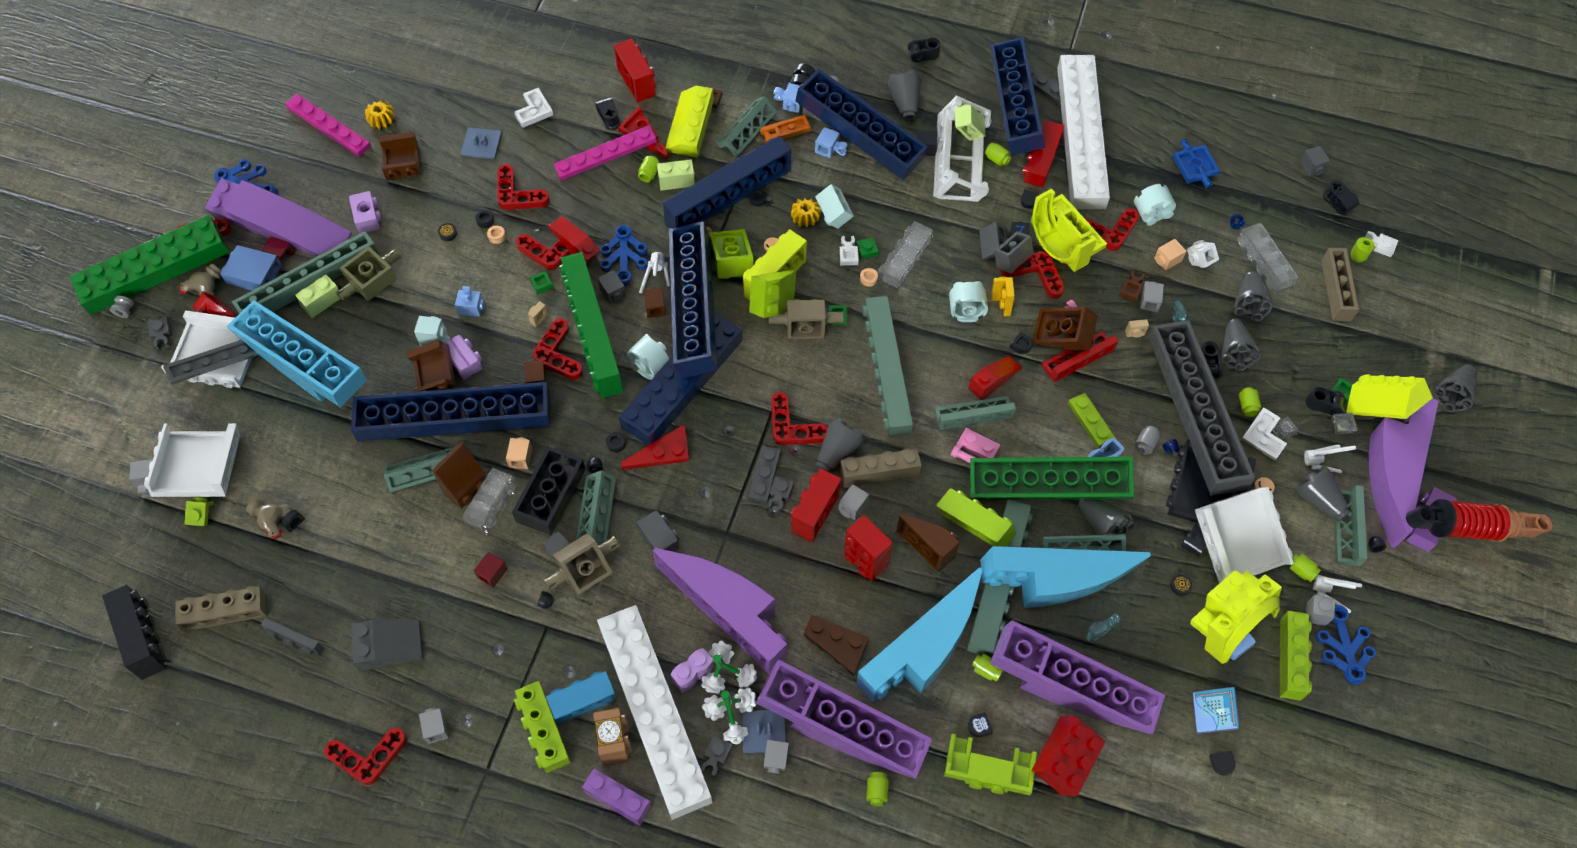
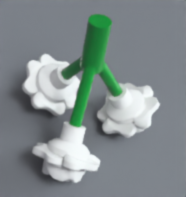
M719 641L718 644L713 643L712 649L708 653L717 665L715 672H708L706 676L701 678L703 682L701 687L705 688L708 693L719 694L720 690L725 689V679L720 678L719 674L722 668H726L738 676L737 681L740 688H748L757 679V671L754 669L753 664H745L742 669L728 665L734 652L731 650L732 646L725 644L723 641Z
M740 688L738 690L739 694H735V698H731L728 691H722V698H717L716 695H713L710 698L704 699L705 704L702 705V709L705 711L706 718L711 717L712 721L723 718L724 712L727 709L730 728L723 733L724 740L730 741L731 744H740L741 741H744V737L748 735L747 727H741L734 720L731 705L736 703L735 707L740 708L741 713L746 711L752 712L753 707L757 703L755 700L756 693L752 692L751 688Z

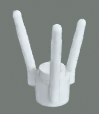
M654 252L651 254V260L648 262L639 291L640 294L643 293L651 268L653 269V276H656L657 271H661L663 268L667 287L671 286L668 263L665 262V255L663 253Z
M1334 445L1316 450H1306L1304 461L1307 466H1311L1312 470H1317L1322 467L1320 463L1324 462V455L1355 450L1356 446L1340 448V445ZM1327 467L1331 472L1342 473L1340 469Z
M1321 575L1316 576L1313 584V590L1317 591L1316 595L1328 598L1331 597L1325 593H1330L1333 585L1352 589L1362 587L1361 583L1338 580ZM1335 600V605H1336V606H1337V605L1344 606L1343 604H1341V603H1339L1338 601Z

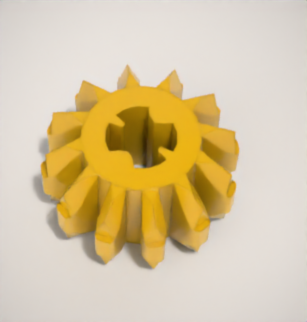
M380 100L378 103L373 101V104L368 105V109H365L366 121L373 128L377 127L380 130L381 127H385L387 129V125H392L393 120H395L394 109L387 101L382 102Z
M804 197L803 201L798 199L796 203H793L791 216L794 223H798L799 227L805 225L807 228L809 224L814 226L815 222L819 221L821 214L818 202H813L812 198L806 200Z

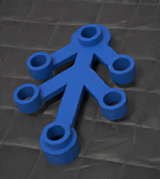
M242 159L236 167L231 169L220 168L215 172L214 179L217 183H219L221 178L238 185L243 180L278 195V190L271 184L263 186L249 181L258 176H264L267 173V169L262 164L256 165L253 171L240 177L234 175L251 169L252 165L246 159Z
M620 225L615 230V237L606 245L601 246V255L608 258L602 260L600 265L602 271L608 272L612 269V264L620 258V271L616 275L623 285L627 286L631 282V273L628 271V257L637 263L638 269L645 270L648 267L647 260L639 255L647 253V245L634 238L632 230L628 226ZM627 242L636 247L639 255L627 247ZM620 243V248L611 255V249Z
M1337 605L1335 606L1332 621L1336 623L1341 643L1331 637L1326 630H1320L1315 638L1318 643L1328 644L1346 658V662L1336 657L1332 650H1325L1321 654V660L1326 664L1332 663L1341 669L1349 683L1358 685L1365 680L1366 672L1364 668L1376 656V650L1371 646L1365 647L1361 651L1362 657L1356 663L1354 655L1363 641L1370 636V630L1367 627H1360L1356 631V637L1351 643L1345 624L1349 612L1344 606ZM1335 613L1339 614L1340 618L1336 617ZM1360 631H1363L1366 636H1362ZM1320 634L1324 635L1326 637V640H1323L1320 637ZM1366 650L1371 653V656L1366 654ZM1325 654H1329L1331 659H1327ZM1351 672L1356 673L1357 678H1355V677L1351 674Z

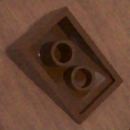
M1087 307L1040 309L1032 344L1074 351L1090 350L1098 315Z
M461 442L432 469L444 496L460 509L468 505L473 500V497L479 491H482L489 482L486 473Z
M904 513L899 515L896 532L938 573L956 557L960 542L953 532Z

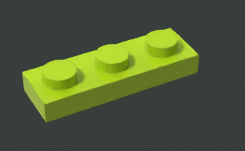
M1086 393L1068 401V405L1097 449L1101 448L1107 440L1115 438Z

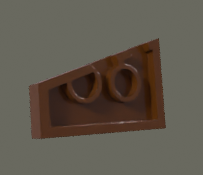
M811 615L804 631L806 638L822 651L828 653L835 662L845 667L852 676L855 675L869 637L814 615Z

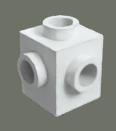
M1200 240L1193 243V246L1187 249L1191 265L1205 268L1219 260L1215 243Z

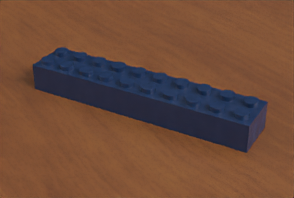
M704 221L669 229L673 364L680 379L717 371L710 237Z
M547 382L353 397L351 431L357 441L551 426L550 391Z

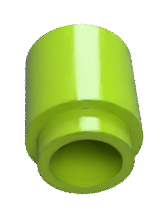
M990 143L985 150L987 158L1000 167L1006 166L1011 160L1010 151L998 143Z
M646 156L638 170V178L648 183L654 179L658 171L657 164L660 163L655 156Z
M1367 237L1359 238L1350 252L1352 260L1357 263L1366 261L1375 248L1374 242Z
M1252 387L1242 389L1239 393L1242 412L1246 417L1259 415L1261 403L1258 390Z
M1303 553L1300 556L1295 554L1292 558L1294 564L1289 568L1302 579L1310 582L1321 571L1317 567L1318 565Z
M984 653L982 656L977 655L972 664L975 667L974 672L990 681L994 680L997 682L1003 670L990 664L992 657Z
M871 772L870 777L867 778L866 800L872 806H883V803L888 802L889 780L887 779V774Z

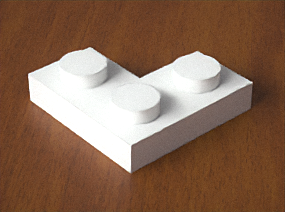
M539 88L524 93L523 97L528 106L514 112L522 128L553 115L551 107Z
M1265 408L1261 410L1241 439L1273 460L1278 458L1287 443L1270 433L1280 417Z

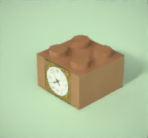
M619 708L593 713L598 753L603 766L628 762V754H632L628 735H625L629 733L625 714L621 715Z

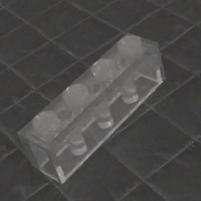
M916 221L913 222L911 227L908 226L904 232V237L897 241L894 252L891 251L888 254L885 265L882 264L880 266L878 282L898 291L932 241L933 230Z
M1261 222L1242 229L1237 238L1238 243L1243 247L1249 260L1257 268V272L1266 281L1267 287L1272 290L1274 295L1293 288L1299 277Z

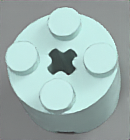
M1160 184L1149 186L1141 191L1142 195L1139 198L1136 196L1134 199V204L1142 220L1149 226L1159 220L1169 219L1174 215L1173 211L1176 208V203L1166 185L1164 187Z
M956 282L949 293L951 315L953 318L954 316L957 317V320L960 322H974L981 315L984 317L987 314L986 290L982 282Z
M647 334L626 353L632 366L636 364L639 368L637 371L650 380L670 359L665 352L667 350L665 345L661 342H655Z

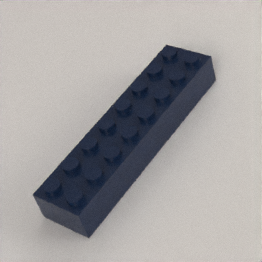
M1024 37L991 44L1011 156L1045 148Z
M819 68L798 88L795 102L903 180L924 159L928 146Z
M777 136L762 146L756 147L750 153L739 157V159L731 164L725 165L724 168L717 172L711 173L703 180L697 181L691 187L683 189L677 195L666 199L663 202L666 226L672 229L702 221L705 222L748 197L752 190L761 189L791 171V148L780 136Z
M714 312L718 370L742 342V329ZM672 356L619 416L621 428L646 445L652 444L661 437L716 371L680 379L673 364Z

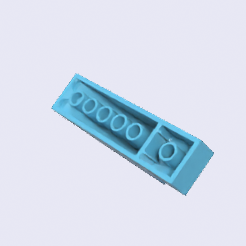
M254 300L227 325L228 329L262 358L321 402L327 398L341 408L367 381L360 367Z
M992 546L980 560L981 569L983 570L982 583H989L990 586L1009 584L1011 587H1018L1022 585L1024 608L1062 604L1102 590L1136 569L1151 554L1150 552Z
M980 567L858 672L856 685L873 703L877 699L880 701L884 699L892 686L897 687L903 682V677L920 694L936 679L956 649L967 626L983 571Z

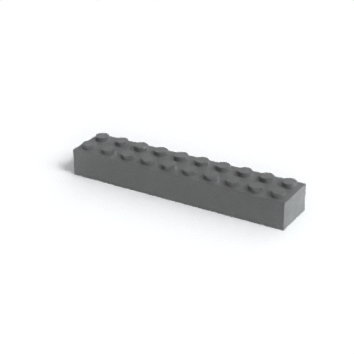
M1190 321L1153 326L1149 341L1187 437L1190 440L1210 495L1248 490L1255 476Z

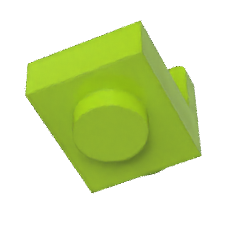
M194 497V499L186 501L185 525L207 526L209 506L213 505L214 501L207 500V497Z

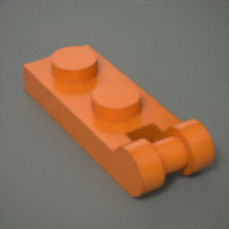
M805 115L764 126L760 129V133L765 137L764 141L767 143L770 139H774L777 136L784 140L808 133L811 127Z

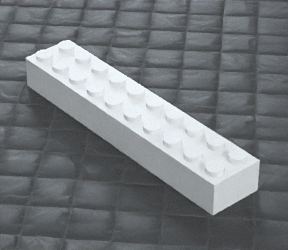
M1061 55L1057 69L1062 123L1065 125L1063 133L1070 203L1075 209H1106L1110 195L1095 55Z
M634 605L598 619L600 631L671 819H676L712 804L710 792L637 606Z

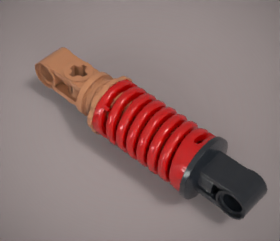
M1438 499L1431 505H1422L1406 514V521L1410 527L1429 529L1432 535L1439 538L1454 537L1502 542L1507 538L1514 537L1533 538L1552 529V522L1546 515L1528 514L1526 512L1517 513L1514 510H1509L1507 506L1499 504L1490 505Z

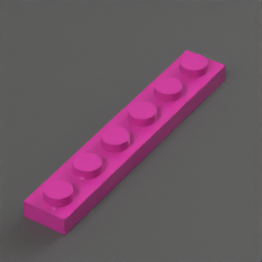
M296 94L285 103L287 109L358 157L371 147L370 142L299 94Z
M649 125L554 163V166L562 181L654 144L657 141Z

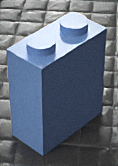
M237 245L234 251L231 252L229 260L222 268L220 275L227 285L253 291L275 279L282 264L277 255Z

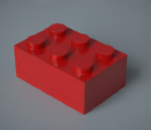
M632 38L613 45L617 70L636 102L654 97L655 88H657L653 78L655 77V72L652 67L648 66L646 56H642L639 45L635 44Z
M821 468L817 474L814 473L812 475L808 490L804 489L800 496V504L798 506L795 505L790 514L792 517L790 522L792 533L812 543L839 498L841 478Z
M863 515L846 530L844 558L850 564H854L864 578L867 577L872 581L889 566L893 542Z
M1060 716L1031 771L1060 795L1077 797L1106 741L1076 716Z

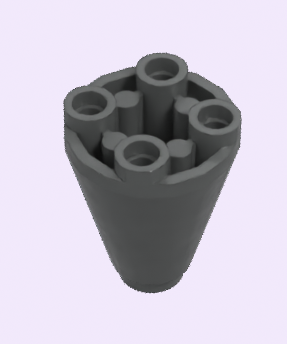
M909 70L901 74L892 73L887 85L903 120H913L916 118L918 111L921 77L915 70Z
M1248 272L1243 277L1234 302L1235 314L1244 319L1259 322L1271 312L1273 307L1272 298L1259 274Z
M1232 319L1226 326L1221 357L1226 366L1235 368L1236 371H1243L1246 367L1253 365L1261 358L1258 344L1245 324L1239 319Z
M1464 365L1437 385L1434 394L1436 400L1439 401L1438 403L1443 406L1446 412L1465 411L1473 406L1476 398V369L1471 365Z
M840 418L831 420L817 457L818 462L816 466L827 472L833 471L840 465L841 460L850 456L864 442L862 439L863 434L855 428L853 430L846 426L847 423Z
M1325 465L1316 472L1314 471L1305 478L1306 481L1299 483L1293 488L1300 497L1337 522L1350 513L1331 471Z
M1081 499L1078 504L1080 511L1096 535L1125 534L1135 525L1132 516L1128 512L1100 499ZM1113 540L1109 545H1119L1121 540Z

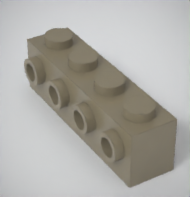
M1328 248L1321 262L1333 321H1352L1359 311L1347 248Z
M911 448L898 452L886 451L878 455L866 454L858 458L847 457L840 461L843 488L851 487L852 484L857 486L920 476L921 471L918 449Z
M248 586L242 590L231 589L220 594L208 593L203 597H186L181 601H175V625L182 631L267 616L266 593L258 586Z

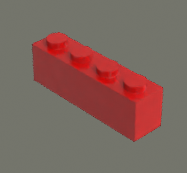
M1044 120L1041 128L1045 148L1029 152L1027 158L1029 164H1025L1022 172L1025 175L1023 182L1044 187L1065 125Z

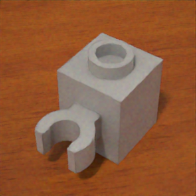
M153 459L130 462L129 480L138 488V493H142L143 498L151 497L148 489L145 488L144 481L149 475V464Z

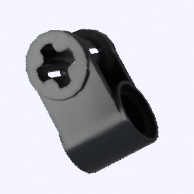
M929 38L909 42L908 50L911 52V61L918 63L936 60L940 55L939 39Z
M612 97L595 102L596 109L605 127L609 130H616L620 126V120Z
M1332 181L1329 184V189L1323 193L1324 200L1341 215L1347 214L1359 205L1358 197L1341 181Z
M1207 341L1203 344L1201 350L1212 376L1220 378L1223 368L1219 347L1215 342Z
M1316 387L1306 398V405L1312 410L1324 412L1332 416H1341L1345 411L1343 402L1346 400V394L1323 387Z
M1197 521L1181 547L1199 557L1206 546V542L1199 521Z

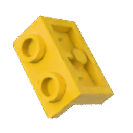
M1013 277L994 278L991 301H999V307L1003 309L1004 316H1011L1014 302Z

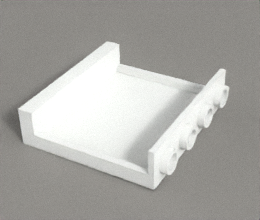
M185 311L183 318L187 324L170 363L241 340L227 327L234 318ZM252 358L187 379V381L193 383L196 381L204 382L208 385L218 384L227 388H241Z
M164 424L162 431L158 434L159 442L154 448L153 461L149 464V475L144 481L145 488L148 489L150 496H226L240 440L237 424H228L226 431H170L168 425Z
M1258 487L1195 509L1219 584L1234 570L1241 574L1247 570L1254 576L1285 564H1294L1292 551L1286 542V533L1279 521V512L1275 509L1273 503V494L1268 487Z

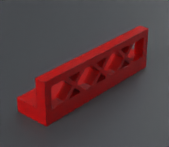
M1102 331L1093 336L1090 350H1085L1082 353H1079L1080 350L1077 353L1074 350H1066L1043 362L1041 366L1055 383L1114 351L1118 344V339L1115 336L1108 338ZM1100 338L1103 340L1101 343L1094 345L1096 340ZM1066 356H1073L1069 360L1064 361ZM1051 364H1057L1053 370L1049 367Z

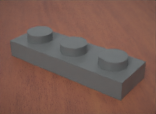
M761 447L748 500L764 504L768 503L781 449Z
M265 618L261 623V626L266 630L265 634L273 639L277 637L282 638V642L291 647L297 645L301 647V651L308 655L315 653L320 656L324 650L318 641Z

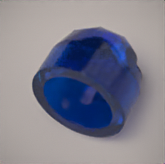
M1240 214L1232 215L1229 221L1233 229H1241L1245 224V220ZM1236 218H1238V224H1235Z
M1172 439L1162 445L1164 451L1169 455H1173L1172 450H1175L1176 453L1179 451V443L1176 439Z

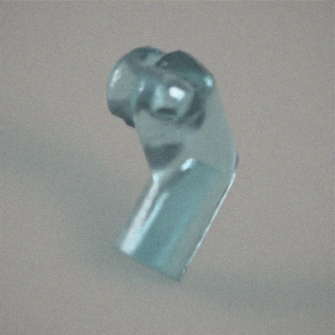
M1178 300L1173 303V307L1176 310L1173 322L1186 321L1188 317L1187 310L1182 302Z

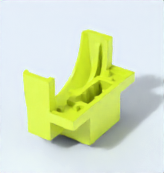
M1050 189L1035 198L1030 222L1033 225L1039 243L1051 257L1059 260L1061 263L1068 264L1075 272L1088 265L1092 255L1106 248L1107 243L1063 194L1055 197L1054 190Z
M1234 570L1207 594L1205 608L1191 619L1190 624L1206 636L1204 649L1222 664L1227 663L1237 646L1262 619L1270 613L1273 614V618H1276L1280 610L1279 596L1282 587L1265 574L1260 579H1257L1247 570L1243 574Z

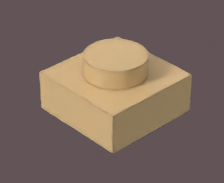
M540 301L528 313L530 324L535 327L548 315L546 305Z
M1148 320L1129 321L1125 330L1126 336L1136 338L1144 336L1149 327Z

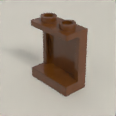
M414 131L379 137L384 165L382 171L386 180L421 175L418 142Z
M437 340L406 351L407 359L414 362L418 388L414 389L413 392L447 390L456 387L448 344Z

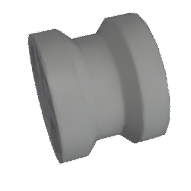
M116 296L114 299L115 304L110 307L111 313L121 318H128L130 315L129 310L133 308L134 302L127 297Z

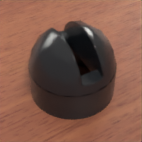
M591 457L588 460V472L596 473L603 470V463L600 458Z
M1373 536L1368 541V546L1372 553H1378L1387 548L1384 539L1381 537Z
M542 591L537 607L549 608L553 604V596L548 592Z

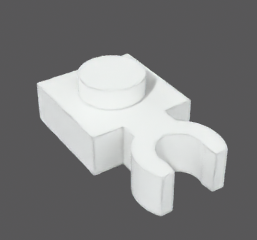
M1367 232L1365 237L1370 238L1374 242V251L1392 257L1398 240L1383 234L1377 237L1375 233Z
M844 236L841 238L842 247L839 248L840 266L858 265V246H854V236H851L850 242H846Z

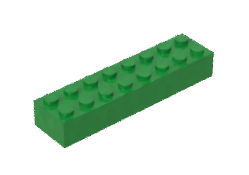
M206 215L69 277L80 305L92 315L114 305L116 296L130 298L229 253V250L218 226L210 215Z
M580 252L561 257L562 265H559L562 280L566 288L577 331L579 332L595 392H599L601 398L623 393L620 374L583 253Z
M1133 456L970 458L972 500L1133 499L1134 497Z

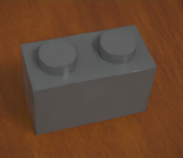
M1016 231L994 251L997 268L1012 273L1034 254L1032 237Z
M657 510L636 522L639 533L651 550L659 548L674 552L679 548L678 540L680 538L674 529L670 530L668 520L663 514L660 516Z

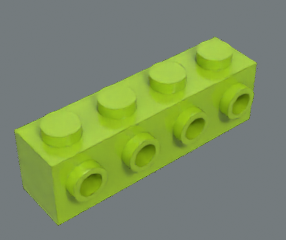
M950 488L936 505L942 516L992 546L1007 547L1017 534L1013 527L1014 523L1010 519L999 517L993 509L984 508L976 499L970 500L960 490L955 491Z
M1287 611L1280 619V698L1301 701L1312 689V682L1309 681V673L1312 669V662L1309 661V653L1312 648L1309 634L1312 624L1309 621V614Z
M537 681L515 690L517 698L514 699L517 710H522L524 717L521 718L524 729H529L531 736L528 737L531 748L537 749L538 756L535 759L539 769L544 768L545 772L549 773L570 764V759L540 682Z

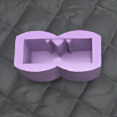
M704 648L695 651L690 655L687 662H683L674 668L671 673L672 683L681 693L688 692L702 676L712 672L714 668L712 657Z

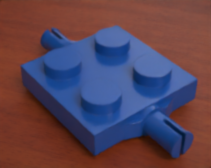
M1183 139L1180 144L1184 149L1174 153L1172 158L1186 183L1202 181L1205 188L1212 187L1213 184L1209 178L1219 175L1220 170L1206 145L1193 147L1189 145L1187 139Z

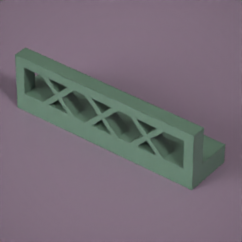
M765 96L756 99L716 144L720 148L727 146L735 157L738 156L777 111ZM764 106L770 111L768 116L763 115ZM753 118H759L758 127L753 126ZM744 128L749 129L748 138L743 137ZM733 140H739V148L737 150L731 144Z
M1009 396L936 407L934 409L939 430L1010 419L1014 417L1016 411L1014 402L1010 403Z
M456 446L385 466L384 478L389 492L435 480L432 469Z
M604 471L586 476L576 540L588 533L598 546L607 541L616 477Z
M1355 486L1351 491L1340 490L1343 497H1349L1348 508L1350 513L1347 516L1350 518V522L1345 524L1342 520L1337 522L1334 519L1335 556L1337 564L1361 566L1367 560L1364 486ZM1343 530L1351 536L1349 542H1346L1341 537ZM1344 548L1351 553L1352 559L1342 558V550Z
M1125 534L1043 537V548H1048V543L1057 542L1061 547H1051L1052 549L1126 551ZM1113 540H1121V545L1109 544ZM1092 541H1098V542H1100V543L1102 544V546H1088V545H1089ZM1072 542H1078L1082 545L1078 547H1068Z

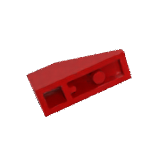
M563 216L548 226L571 254L583 253L586 266L597 258L600 248L588 235Z
M1008 355L985 366L973 375L968 389L980 400H983L1018 373L1022 367Z

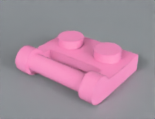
M965 428L950 456L958 457L970 463V458L975 457L961 451V449H964L980 458H994L1001 444Z

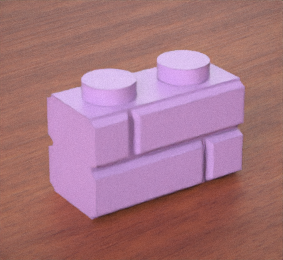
M457 335L451 341L445 342L449 345L452 365L463 380L482 370L480 362L483 360L477 351L473 352L471 350L473 346L467 338L464 340L461 335Z

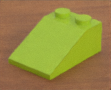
M745 229L710 232L718 279L743 277L745 271L753 267V254Z
M796 270L751 276L749 312L762 318L778 316L786 311L787 301L794 300Z

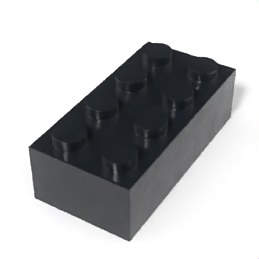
M547 446L512 511L515 521L552 536L586 470L583 459Z
M127 584L102 595L125 668L141 680L165 670L164 661H166V656L163 650L159 648L158 643L161 641L158 634L153 630L152 626L155 623L152 616L147 612L149 605L145 597L141 598L137 590H132Z

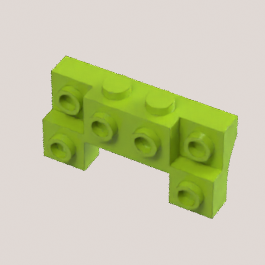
M951 734L944 773L945 777L965 781L964 783L969 784V787L974 789L988 788L996 794L1012 791L1031 795L1034 782V772L1031 770L1035 764L1037 752L1032 751L1030 754L1019 751L1020 748H1015L1012 761L976 753L970 754L973 738L968 737V740L957 738L956 734Z

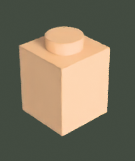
M1173 239L1158 248L1154 259L1166 271L1182 262L1186 250L1176 239Z
M518 437L517 439L510 438L506 461L510 468H529L533 449L530 440L523 437Z

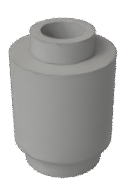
M1154 426L1144 428L1134 444L1137 451L1143 455L1151 454L1160 440V431Z

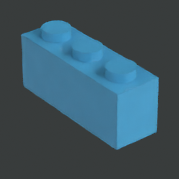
M606 671L593 673L586 680L574 681L569 687L555 689L550 695L546 696L557 725L617 700Z

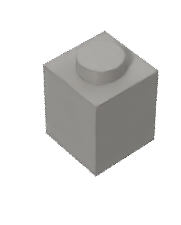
M1145 281L1141 291V310L1159 311L1163 299L1164 284Z
M852 484L839 501L841 514L855 520L868 503L869 494Z
M1314 594L1306 603V614H1309V621L1311 623L1326 626L1334 618L1335 599Z
M429 708L425 710V713L419 714L423 739L427 744L449 738L445 714L440 708Z
M767 740L764 768L768 769V773L780 774V771H785L789 743Z

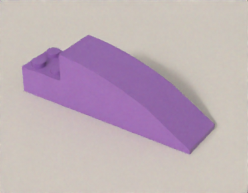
M221 178L204 208L214 218L225 219L232 225L266 238L272 236L290 242L292 248L316 257L349 240L352 232L324 217L243 180L238 185Z
M1431 399L1407 419L1396 421L1385 417L1370 435L1369 475L1373 500L1390 547L1394 549L1411 532L1412 527L1406 521V514L1416 509L1439 402L1435 399Z
M659 548L652 550L655 566L768 674L771 673L773 666L778 660L783 662L787 658L786 639L780 633L776 634L767 621L775 614V599L741 575L708 560Z
M1013 620L1004 626L990 662L991 665L1022 679L1020 688L1027 692L1099 720L1148 734H1153L1165 698L1164 694Z
M780 660L773 666L756 702L758 705L791 721L792 723L789 728L868 763L914 779L918 775L932 741V738Z

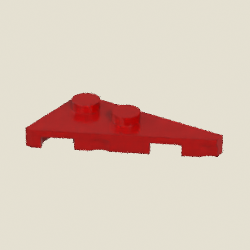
M638 106L618 127V130L626 135L649 126V120L645 118L642 109ZM650 125L657 142L646 146V148L667 159L669 155L666 152V148L661 144L657 133Z
M685 425L680 426L621 462L622 470L688 462Z

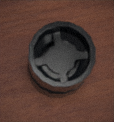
M798 64L795 67L790 83L801 86L815 72V69L808 64Z

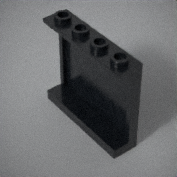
M1187 439L1184 446L1180 445L1177 456L1180 457V460L1176 462L1174 467L1176 478H1173L1171 481L1170 490L1173 491L1172 495L1168 496L1166 506L1169 507L1168 515L1196 523L1198 518L1195 509L1250 491L1251 486L1248 490L1211 496L1193 449L1189 446L1190 440ZM1249 457L1248 462L1254 474L1257 459Z

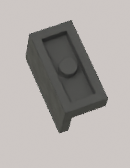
M997 221L979 230L982 259L987 260L995 256L994 251L1008 239L1007 228Z

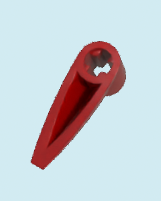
M204 291L192 306L199 313L233 318L238 316L216 297Z

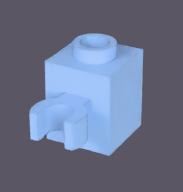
M789 83L786 91L776 87L774 90V100H783V109L799 113L802 106L795 102L800 85Z
M824 127L815 141V153L831 158L836 151L839 155L845 156L848 144L839 142V132Z
M463 286V290H458L455 302L458 315L480 317L481 311L485 309V299L482 298L481 292L471 291V287Z

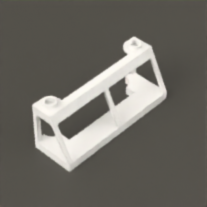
M955 96L938 114L933 196L939 199L978 202L989 191L988 183L982 182L984 137L973 140L972 157L950 155L952 120H955V108H959L962 104H971L976 110L981 111L980 114L985 118L986 129L992 121L991 110ZM950 159L972 161L971 183L958 178V173L950 170ZM955 183L971 188L970 197L943 194Z

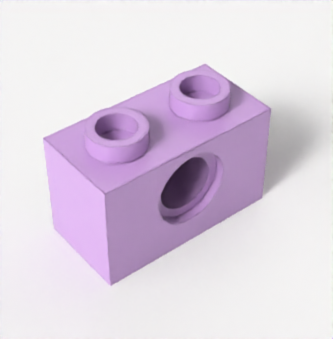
M370 191L349 196L354 223L359 234L364 231L370 232L381 229L379 222L382 221L380 212L376 211V208L379 207L376 197L373 198Z

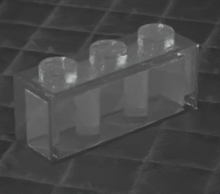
M495 468L491 469L462 516L466 525L486 534L490 528L494 527L498 514L505 509L507 499L516 490L513 476Z

